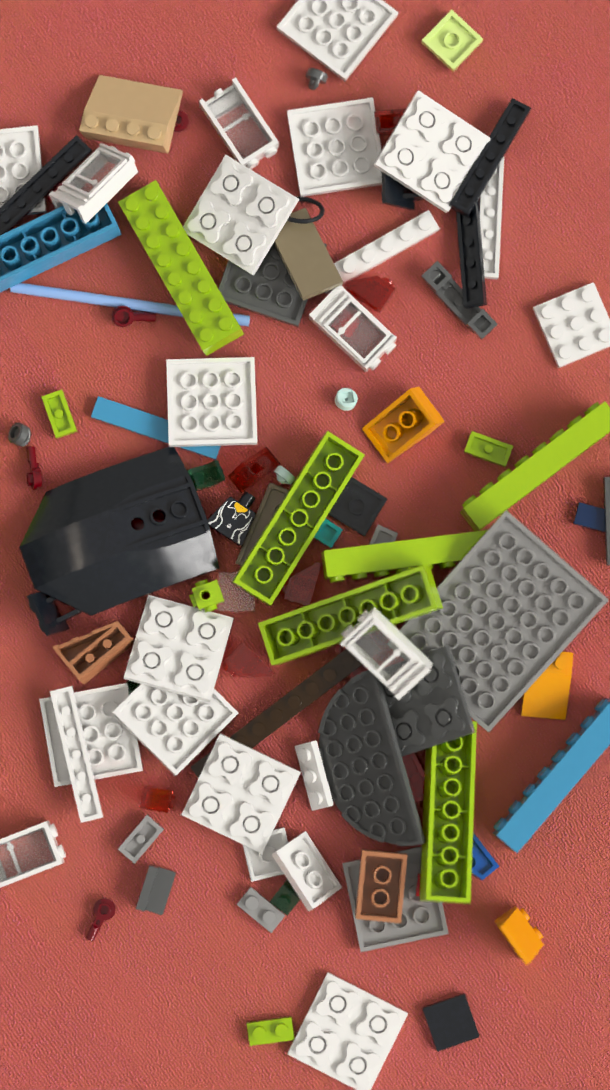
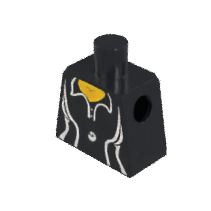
M246 491L239 501L229 497L207 520L209 527L242 548L256 516V513L249 509L256 498Z

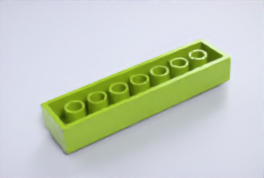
M157 181L149 183L118 201L204 354L208 356L244 335Z
M606 401L601 405L598 402L593 404L584 412L585 417L582 418L579 415L567 425L568 429L566 431L562 428L552 435L549 439L551 441L549 444L543 442L532 452V457L524 456L514 465L516 469L513 471L510 468L499 475L496 484H493L491 481L479 491L480 496L476 498L473 495L462 504L463 509L460 513L474 531H480L504 513L505 510L509 509L610 433V407Z
M329 431L325 432L231 583L266 605L271 606L365 454Z
M488 530L324 550L321 553L324 579H330V583L342 582L348 576H352V580L365 579L367 574L374 573V577L389 575V571H396V574L421 565H429L430 569H434L433 566L439 565L440 569L452 568L456 566L455 563H459Z
M421 565L259 622L258 625L271 665H280L340 644L343 638L342 632L349 625L354 627L359 622L357 618L365 610L369 612L374 607L393 625L442 609L443 605L430 566ZM372 625L362 636L379 631V629Z
M472 721L475 733L426 749L422 828L426 843L422 844L420 901L467 904L471 901L477 721Z

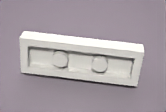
M317 740L296 745L295 750L311 810L314 811L333 806L334 803Z

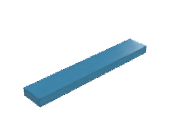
M98 396L91 418L169 444L167 419ZM221 446L179 448L216 460Z

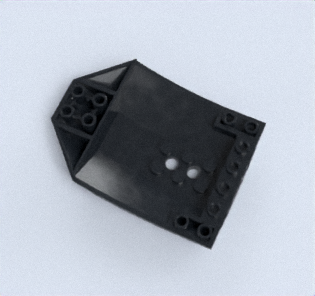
M167 447L124 461L47 491L19 547L35 590L90 616L220 568L209 523L194 483L175 447ZM153 512H162L164 521L156 522L153 519ZM134 518H139L143 521L144 526L141 530L132 528L131 521Z

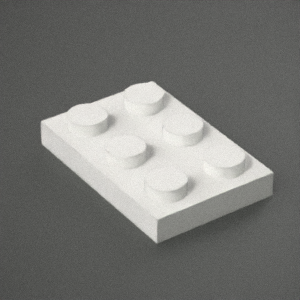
M306 831L272 854L308 912L342 888Z

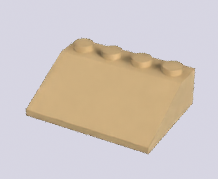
M99 75L84 109L79 131L86 139L168 154L183 90Z

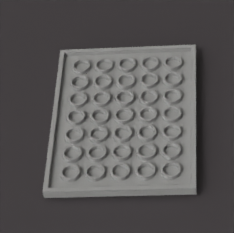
M505 510L437 587L443 608L408 620L399 631L423 654L443 646L450 647L470 716L487 732H490L608 602L609 598L510 512ZM391 640L388 642L387 645L393 650L399 649ZM402 651L400 652V656L403 659H409Z

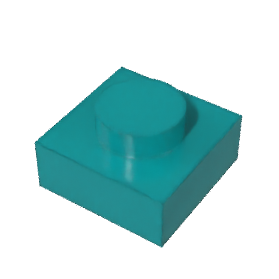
M325 518L314 539L331 549L343 529Z

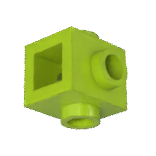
M205 579L195 583L196 587L192 588L193 594L189 595L193 607L198 606V609L204 610L205 613L218 609L217 605L225 602L217 580L208 583V580ZM204 593H209L210 597L208 599L202 598Z

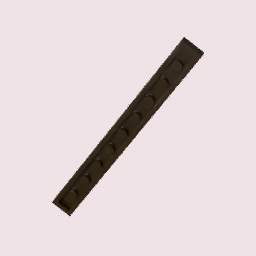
M369 634L362 636L356 641L371 658L381 651ZM345 649L229 738L253 748L363 664L351 652ZM210 753L190 767L198 779Z

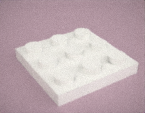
M594 282L533 307L535 316L558 368L610 347V318Z

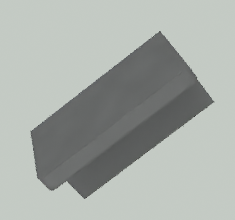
M151 864L136 909L162 915L176 872Z

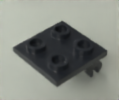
M381 171L382 203L415 210L414 201L423 200V198Z
M41 592L27 596L29 607L36 614L40 629L46 636L70 629L66 620L82 613L75 609L61 616L54 603L57 601L56 599Z

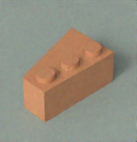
M116 621L81 637H75L61 645H55L52 648L76 678L85 685L130 648L135 640Z

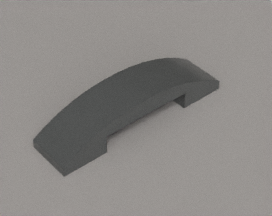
M438 261L421 276L448 309L481 340L498 325L484 309L480 307L464 308L462 288Z

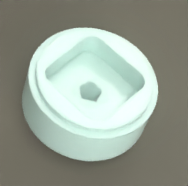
M350 388L340 389L335 396L336 406L344 411L352 410L358 400L357 394Z
M278 465L274 470L276 478L281 484L291 485L295 481V476L281 465Z

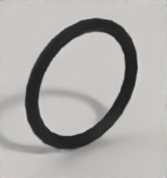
M297 197L299 201L309 202L318 206L320 213L318 216L309 219H298L289 216L287 220L299 224L313 223L323 217L325 210L323 205L315 199Z

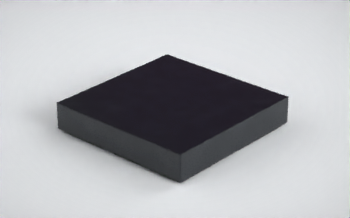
M351 477L328 514L365 536L386 503L387 498Z
M465 993L422 1008L437 1052L480 1037Z

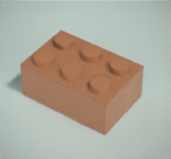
M361 849L355 911L356 919L401 923L407 866L406 853Z

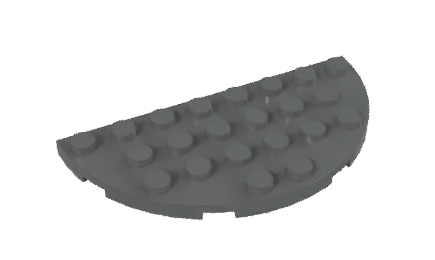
M366 670L351 678L349 682L335 693L325 709L319 726V751L332 800L342 812L341 816L351 826L369 838L379 842L397 844V846L424 844L426 840L382 684L375 675Z

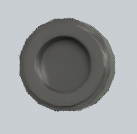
M308 68L305 75L310 79V90H315L320 83L326 84L328 78L325 72L315 68Z
M15 423L9 430L8 440L20 447H24L29 443L31 438L30 428L22 423Z

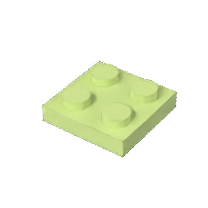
M451 10L425 36L421 43L454 72L483 42V38Z

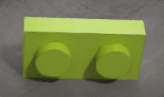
M61 389L42 396L56 439L77 432L63 390Z
M471 431L464 453L506 467L513 446Z
M291 1016L247 1022L250 1046L294 1040Z

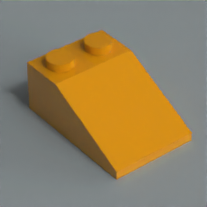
M414 387L406 391L362 429L385 461L390 463L428 436L445 421L421 388Z
M561 652L522 695L521 716L566 720L573 653Z
M514 906L494 920V923L518 957L528 965L544 945L541 941L543 935L536 926L532 928L527 922L530 920V917L523 908L519 910L518 907Z

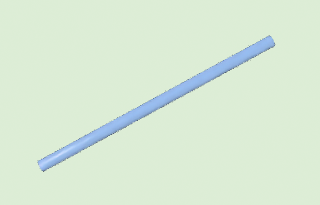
M19 283L10 288L12 293L109 307L125 305L131 308V310L183 317L177 305L27 283ZM233 313L240 326L249 327L250 316Z

